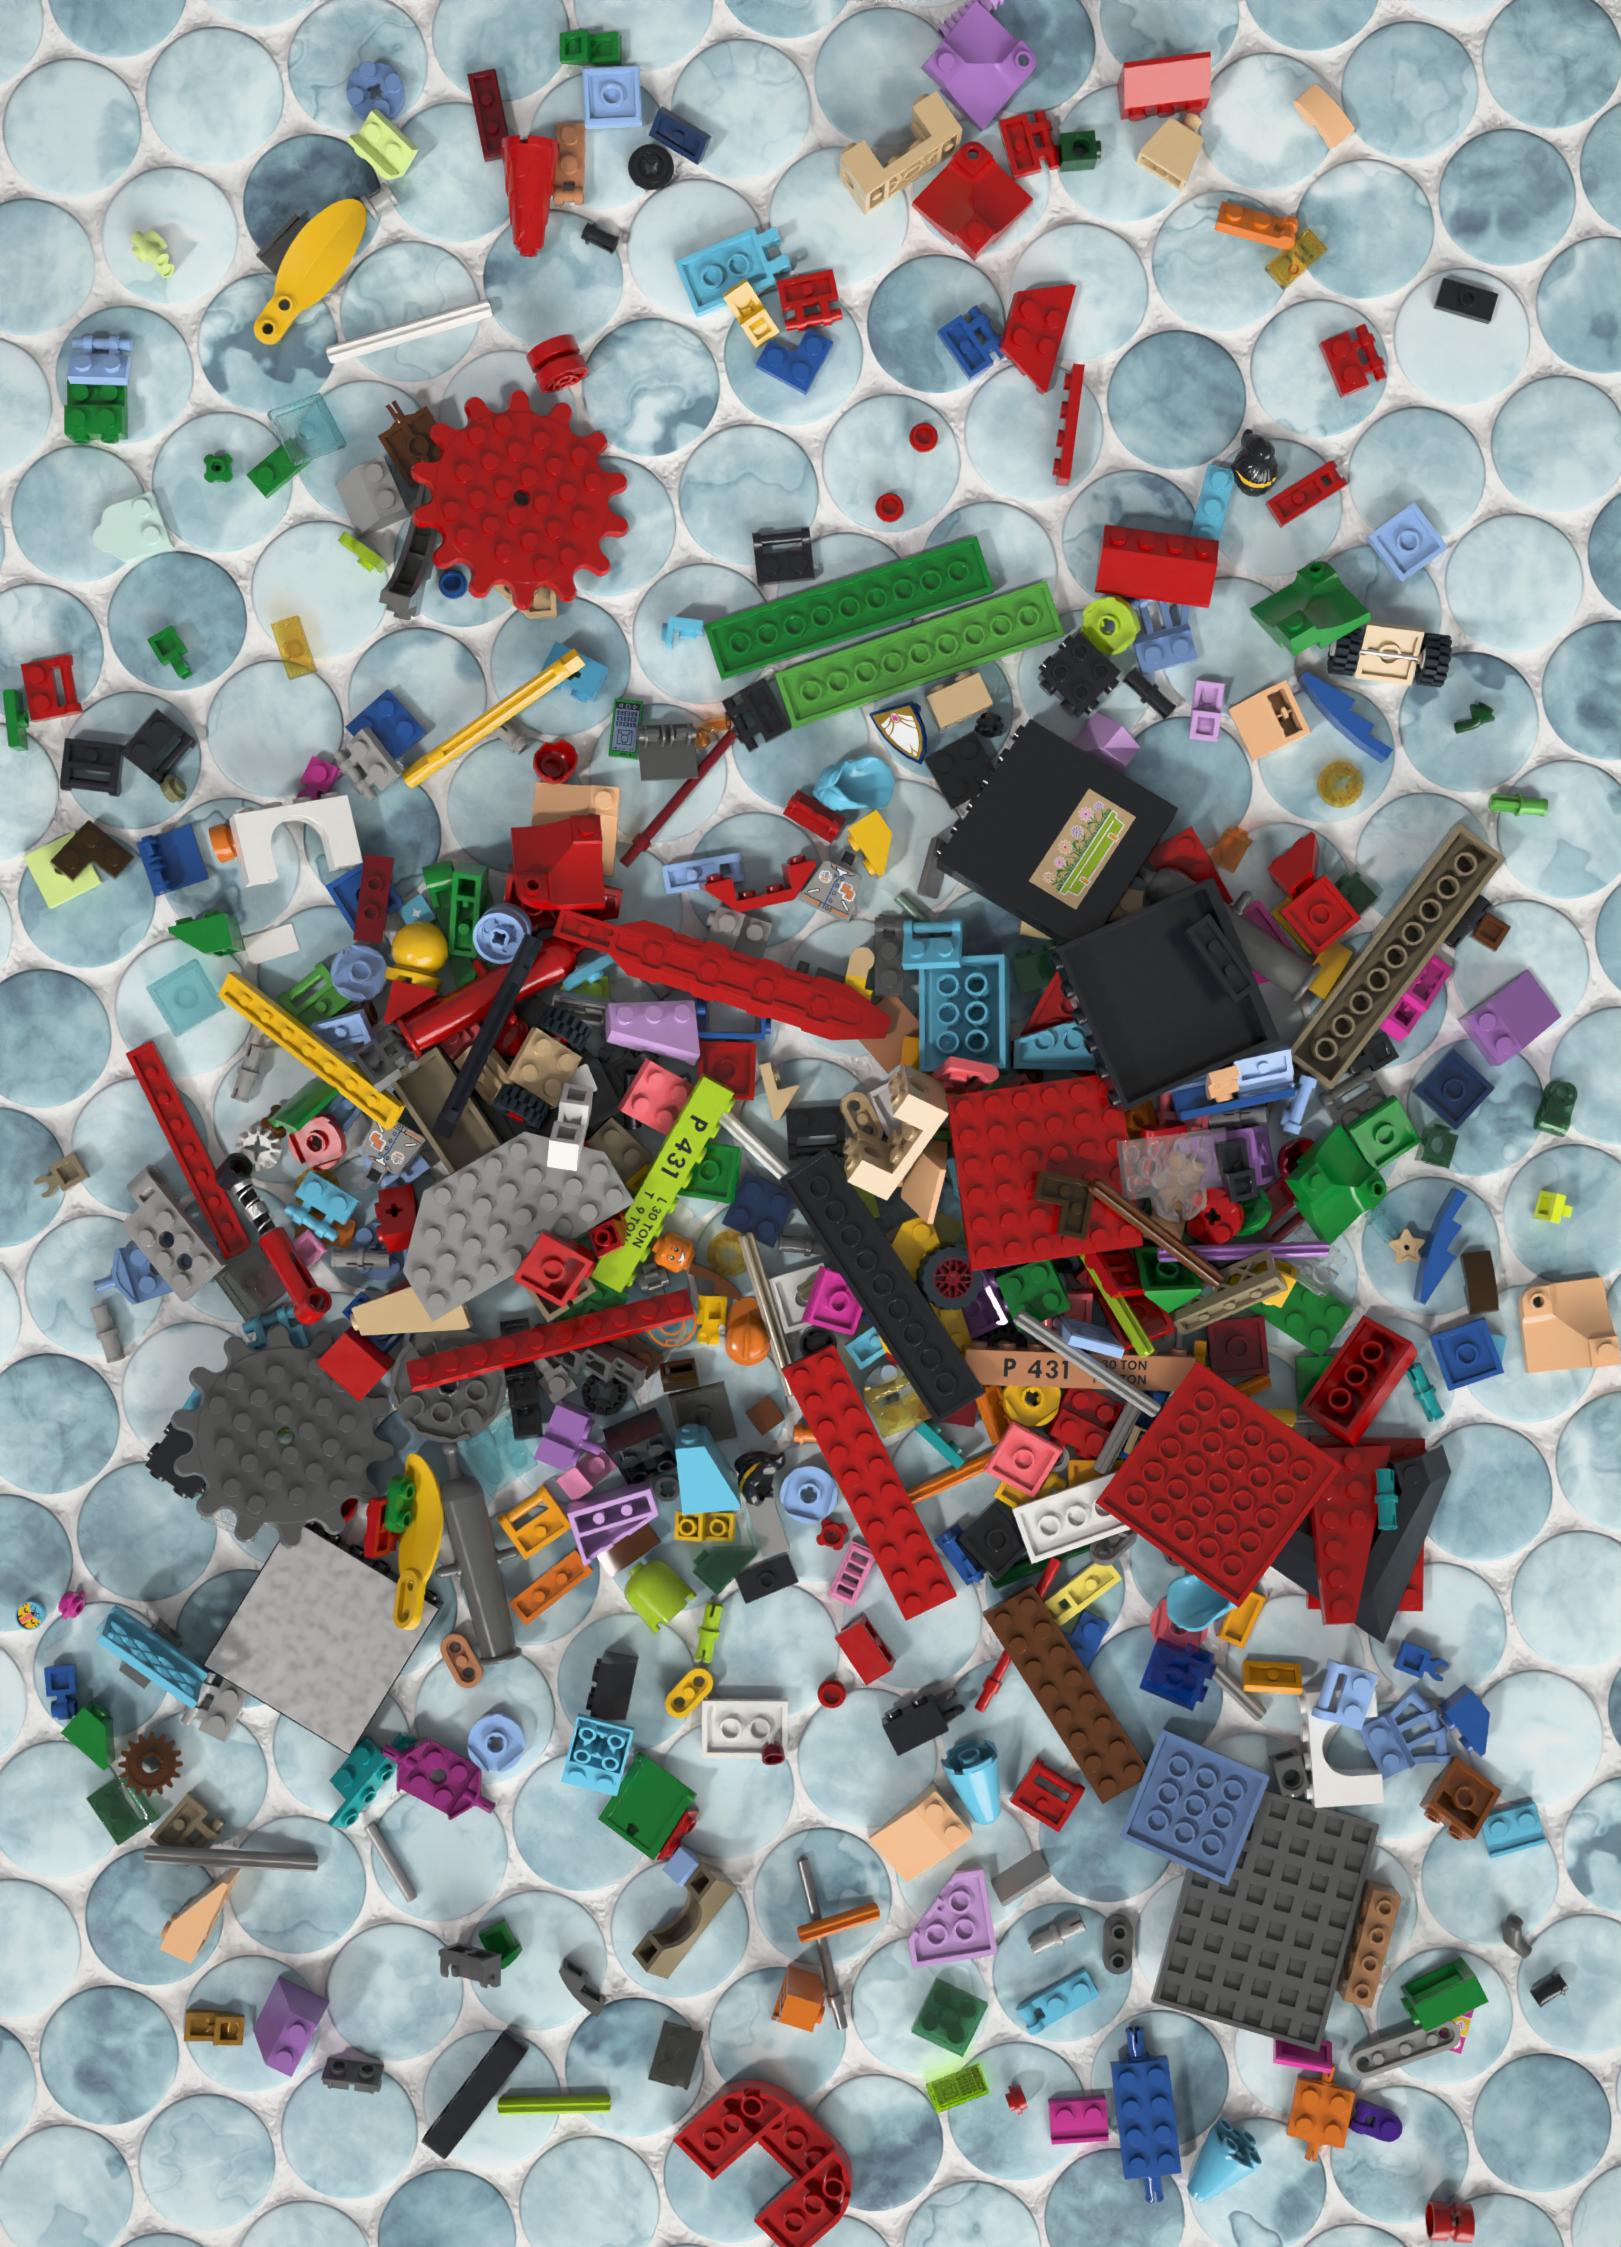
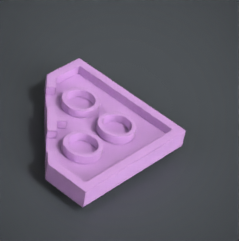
M983 1866L954 1871L908 1935L913 1969L998 1954Z

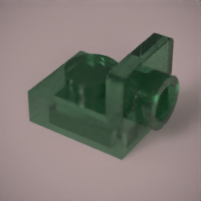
M1357 871L1350 875L1346 872L1334 885L1356 913L1360 915L1377 896L1359 878L1361 875Z

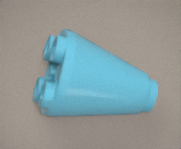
M1220 2118L1213 2125L1189 2177L1187 2189L1193 2198L1199 2202L1211 2200L1253 2173L1262 2163L1254 2147L1256 2140L1248 2131H1239L1224 2118Z

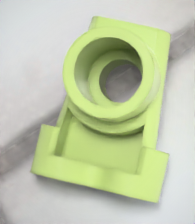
M150 228L145 234L138 231L131 236L130 241L134 246L131 251L140 262L144 264L148 261L164 278L169 277L173 273L174 265L168 261L169 256L163 251L167 245L156 231Z

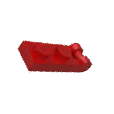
M1334 460L1329 461L1266 502L1265 505L1280 528L1348 485L1345 477L1341 478L1336 471L1338 467ZM1326 476L1331 485L1326 487L1321 478Z

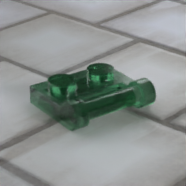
M117 1776L86 1798L118 1846L162 1816L157 1809L154 1810L142 1791L139 1795L135 1794V1785L128 1789L125 1787L129 1781L128 1777L120 1779V1776ZM119 1786H124L144 1817L142 1819L138 1818L118 1788Z

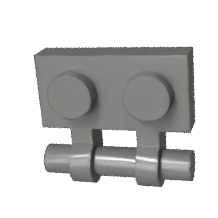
M369 726L361 729L345 745L352 754L350 757L343 750L334 755L340 764L339 769L343 774H348L356 785L354 787L359 795L363 794L368 802L373 801L378 796L372 788L374 784L380 791L385 790L403 773V770ZM358 764H360L364 771L367 773L368 776L366 778H364L360 771L357 769L356 766Z
M209 1670L208 1676L202 1682L198 1703L193 1709L185 1705L183 1709L185 1713L181 1721L184 1724L192 1725L195 1717L198 1716L203 1719L198 1730L225 1742L249 1694L223 1679L221 1685L214 1683L213 1681L217 1674ZM207 1693L215 1696L209 1708L202 1705Z

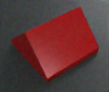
M393 980L384 1021L387 1025L397 1027V1018L405 1020L443 998L444 995L435 989Z
M351 1325L316 1364L360 1402L394 1365L396 1360L388 1353L382 1352L367 1335L361 1336L360 1331H356L353 1325Z

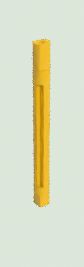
M573 648L446 741L407 767L402 773L405 783L413 789L455 757L585 666L581 655Z

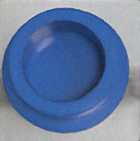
M448 570L439 579V589L449 599H458L467 591V579L460 571Z

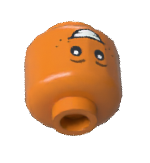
M674 1231L666 1232L663 1237L659 1235L651 1247V1251L655 1252L654 1262L673 1273L680 1272L682 1269L687 1270L696 1250L692 1249L693 1243L690 1239Z

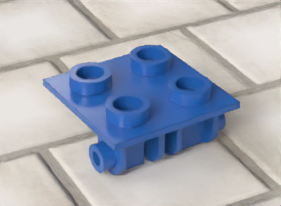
M191 824L154 837L153 835L144 836L141 838L142 841L136 843L154 897L209 879Z

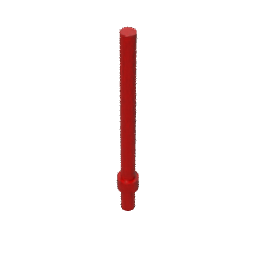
M1054 1556L1051 1557L1036 1586V1590L1042 1599L1062 1563L1060 1559ZM1005 1649L991 1675H987L982 1685L984 1689L974 1706L980 1712H985L993 1695L998 1693L1003 1684L1001 1679L1011 1662V1658Z

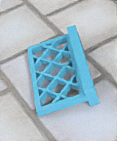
M115 1604L98 1625L96 1631L99 1634L96 1642L193 1709L198 1703L201 1685L208 1676L209 1670Z

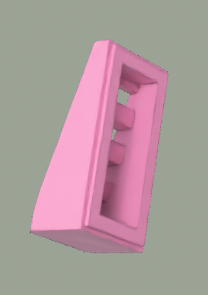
M851 1540L828 1589L829 1596L854 1607L875 1560L869 1547ZM853 1551L867 1557V1561L864 1562L851 1556ZM848 1562L863 1568L862 1572L860 1573L847 1567ZM845 1573L858 1579L857 1583L855 1584L842 1578L843 1574ZM840 1584L853 1590L851 1595L837 1589L838 1585Z

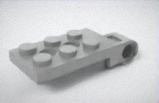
M147 1165L127 1184L128 1192L140 1207L121 1226L182 1302H186L227 1264L177 1203L176 1200L179 1196L169 1185L168 1179L163 1172L153 1165ZM167 1231L174 1236L172 1247L168 1246L164 1241ZM185 1253L192 1259L190 1269L185 1268L182 1264V1257Z

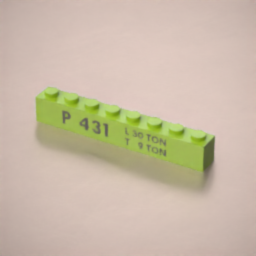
M704 1073L701 1074L632 1197L635 1203L626 1207L624 1211L627 1221L625 1246L598 1258L591 1274L592 1278L620 1293L625 1286L628 1288L631 1286L637 1275V1272L634 1271L639 1261L644 1263L651 1250L648 1244L652 1237H659L665 1225L662 1222L667 1212L671 1214L679 1201V1198L676 1197L681 1187L685 1189L693 1176V1173L690 1172L695 1162L700 1164L707 1152V1148L704 1145L709 1137L714 1139L721 1127V1123L718 1122L723 1112L728 1114L736 1100L732 1097L734 1094L733 1089Z

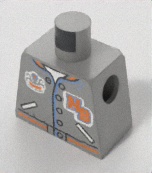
M843 850L837 864L825 860L801 893L799 901L845 923H849L862 878L852 872L858 857Z
M374 1120L362 1151V1156L373 1161L365 1177L377 1184H381L388 1171L395 1175H401L429 1141L424 1135L400 1121H397L393 1129L386 1130Z

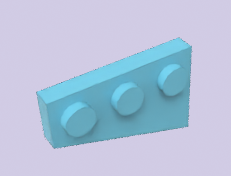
M1074 1020L1014 1038V1069L1095 1070V1059L1093 1054H1089L1083 1043L1084 1032L1081 1026L1078 1027Z

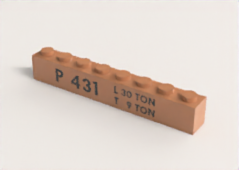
M970 1341V1345H962V1355L982 1385L1110 1389L1053 1349L1045 1348V1344L1027 1343V1347H1016L1014 1342H999V1346H987L988 1342ZM1154 1347L1155 1350L1143 1358L1139 1357L1136 1351H1130L1129 1349L1124 1351L1121 1359L1081 1349L1139 1390L1175 1391L1194 1366L1196 1360L1184 1348H1170L1169 1352H1159V1348Z

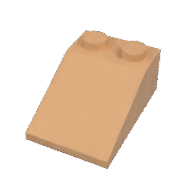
M934 1139L928 1142L897 1186L901 1187L900 1197L928 1224H933L947 1164L948 1142Z
M933 1782L872 1834L869 1839L905 1882H908L954 1852L973 1835L970 1823Z
M232 1868L187 1903L180 1913L174 1912L160 1934V1937L164 1940L159 1949L191 1964L204 1947L241 1868Z

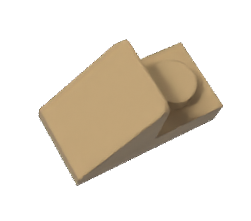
M769 1062L759 1065L773 1120L776 1121L780 1120L800 1084L778 1090L777 1084L782 1083L778 1067L772 1068Z

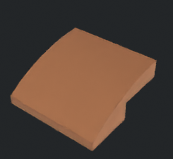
M882 997L874 1004L891 1017L885 1039H859V1042L888 1074L901 1063L903 1038L906 1036L919 1038V1021L898 997Z

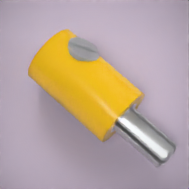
M1264 1408L1293 1430H1295V1425L1314 1424V1420H1296L1312 1418L1308 1415H1296L1294 1409Z

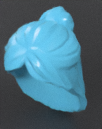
M866 754L856 759L843 760L835 765L831 764L825 767L817 779L818 783L814 786L812 796L816 801L834 811L863 808L880 810L885 808L891 800L895 777L889 765L885 764L882 759L873 754Z
M1193 1574L1177 1577L1168 1586L1166 1597L1168 1618L1179 1628H1184L1187 1631H1202L1221 1615L1233 1608H1237L1236 1605Z

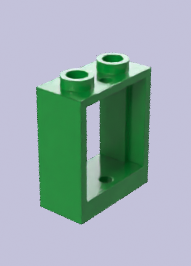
M1462 1957L1400 1987L1405 1996L1400 1999L1407 2014L1410 2015L1415 2026L1421 2024L1426 2033L1489 2002L1476 1975Z

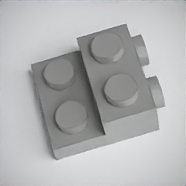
M718 906L717 910H711L708 916L706 927L711 928L708 939L702 937L701 940L705 942L710 940L728 946L730 950L762 960L773 924Z

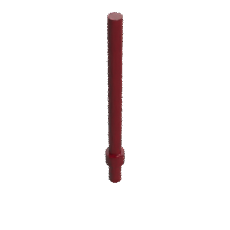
M728 730L697 767L698 779H687L643 833H638L631 841L633 845L619 860L626 868L632 864L642 851L645 853L652 844L650 841L735 741L737 735L734 732Z

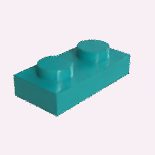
M921 1419L915 1425V1430L957 1470L965 1462L961 1456L964 1452L963 1449L953 1440L949 1443L940 1436L943 1430L932 1420L927 1423Z

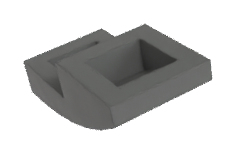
M564 1957L558 1971L564 1984L583 2007L598 2017L604 2008L606 1998L585 1985L588 1972Z

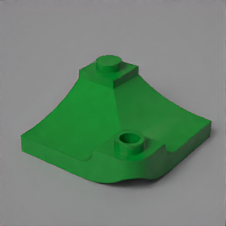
M1323 561L1313 562L1297 571V576L1293 583L1250 608L1251 615L1280 648L1285 646L1293 656L1314 644L1323 649L1371 620L1370 612L1342 584L1337 572L1328 563Z
M1333 1124L1297 1160L1299 1166L1285 1179L1297 1197L1293 1203L1319 1241H1327L1329 1246L1362 1213L1374 1209L1384 1199L1387 1191L1386 1182L1379 1171L1364 1161L1340 1124Z

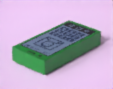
M614 699L609 757L638 759L636 726H641L643 701Z

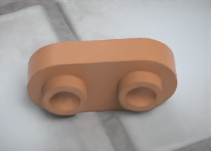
M460 1632L448 1634L440 1645V1652L459 1686L463 1688L475 1687L481 1681L484 1673L483 1666L478 1663L479 1658L464 1634ZM458 1642L461 1645V1649L458 1651L453 1650L451 1643ZM471 1667L474 1670V1675H466L464 1669Z

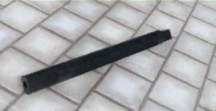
M525 933L431 1132L450 1140L543 944V941Z

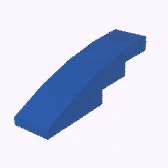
M1307 671L1300 675L1297 681L1315 707L1334 728L1356 747L1378 762L1382 763L1388 759L1393 749L1368 735L1374 724L1350 711L1355 701L1353 698Z
M1450 1189L1436 1214L1424 1244L1417 1270L1413 1298L1416 1302L1424 1305L1456 1257L1447 1251V1248L1462 1227L1452 1220L1468 1196L1459 1189Z

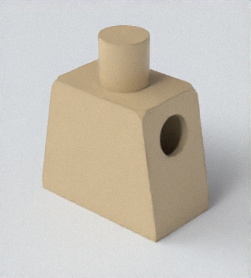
M1188 113L1182 123L1174 118H1169L1142 147L1136 163L1182 192L1204 141L1203 137L1196 133L1202 124L1201 119L1193 113Z

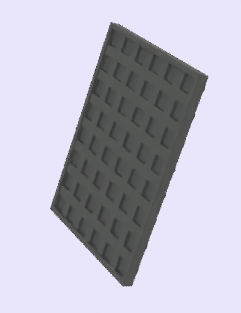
M1265 1790L1229 1885L1226 1886L1189 1868L1186 1869L1151 2001L1319 2052L1379 1824L1326 1807L1315 1808L1312 1803Z

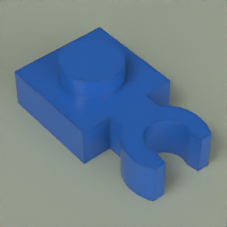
M1402 1640L1393 1667L1421 1679L1426 1671L1434 1680L1443 1681L1444 1678L1435 1673V1668L1438 1665L1448 1667L1449 1664L1440 1657L1430 1659L1432 1651Z

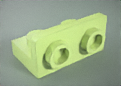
M378 109L371 110L359 133L349 136L347 140L354 148L355 153L361 158L366 159L375 168V172L386 180L403 177L419 150Z

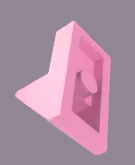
M602 1447L599 1455L591 1452L587 1453L576 1463L575 1467L572 1466L556 1479V1482L574 1502L592 1490L599 1481L617 1466L612 1457Z

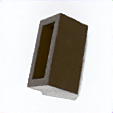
M695 1358L659 1364L664 1392L700 1385Z

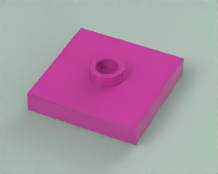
M819 1266L801 1320L808 1324L854 1336L863 1309L837 1270Z

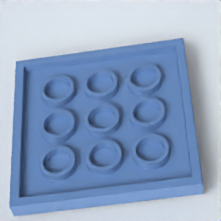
M1162 1728L1119 1837L1228 1886L1271 1776Z

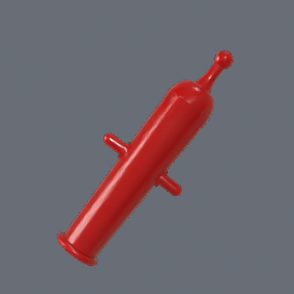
M557 937L542 940L543 944L514 1005L565 980L575 971L577 956L588 947ZM476 959L473 962V967L478 974V978L407 1019H396L400 1032L406 1039L408 1046L417 1055V1058L422 1056L421 1052L485 1020L511 962L500 964L491 970L487 968L482 959ZM511 1009L506 1021L508 1024L514 1025L517 1023L518 1018L514 1010Z

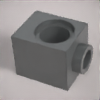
M1296 1749L1268 1756L1277 1789L1282 1796L1287 1795V1797L1293 1798L1302 1795L1304 1790L1310 1789L1301 1755ZM1296 1770V1775L1292 1780H1283L1286 1771Z

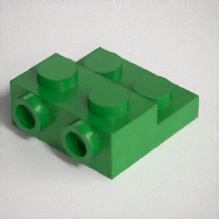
M67 380V405H64V434L73 443L89 444L90 440H101L103 443L116 444L119 443V440L128 439L127 385L70 384L69 380Z

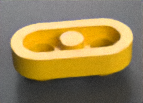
M702 1666L691 1668L667 1694L665 1700L666 1711L675 1718L688 1716L712 1690L714 1681L712 1673ZM701 1676L705 1682L702 1685H697L694 1682V1678ZM677 1697H682L685 1700V1704L678 1706L674 1700Z

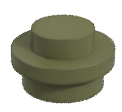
M167 775L160 784L163 795L172 803L185 800L187 787L183 780L173 775Z

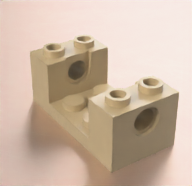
M937 91L930 95L927 93L923 94L913 103V121L910 123V130L918 141L913 143L909 148V152L903 156L896 155L885 164V168L882 167L865 140L858 144L855 142L851 143L842 150L839 178L864 215L938 166L960 149L963 129Z
M905 1064L899 1072L892 1074L888 1082L891 1095L890 1103L893 1104V1116L902 1120L898 1130H894L890 1134L886 1143L858 1129L853 1138L849 1137L843 1146L847 1182L885 1200H888L949 1114L944 1083Z

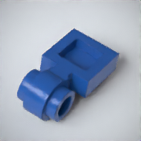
M76 1663L46 1666L44 1668L46 1696H57V1700L51 1702L52 1718H57L58 1720L72 1719L73 1716L78 1714V1701L76 1698H71L68 1695L78 1692Z

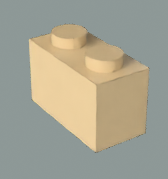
M971 672L964 673L955 678L956 683L948 687L945 684H940L929 690L930 695L926 696L925 702L939 732L992 708V699L979 672L974 675Z

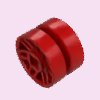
M565 334L553 337L540 343L528 352L526 359L532 372L536 374L535 379L542 393L548 394L566 389L581 381L588 374L589 369L583 356L579 355L580 349L573 335Z

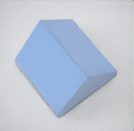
M679 1847L662 1870L682 1887L699 1863L694 1851Z

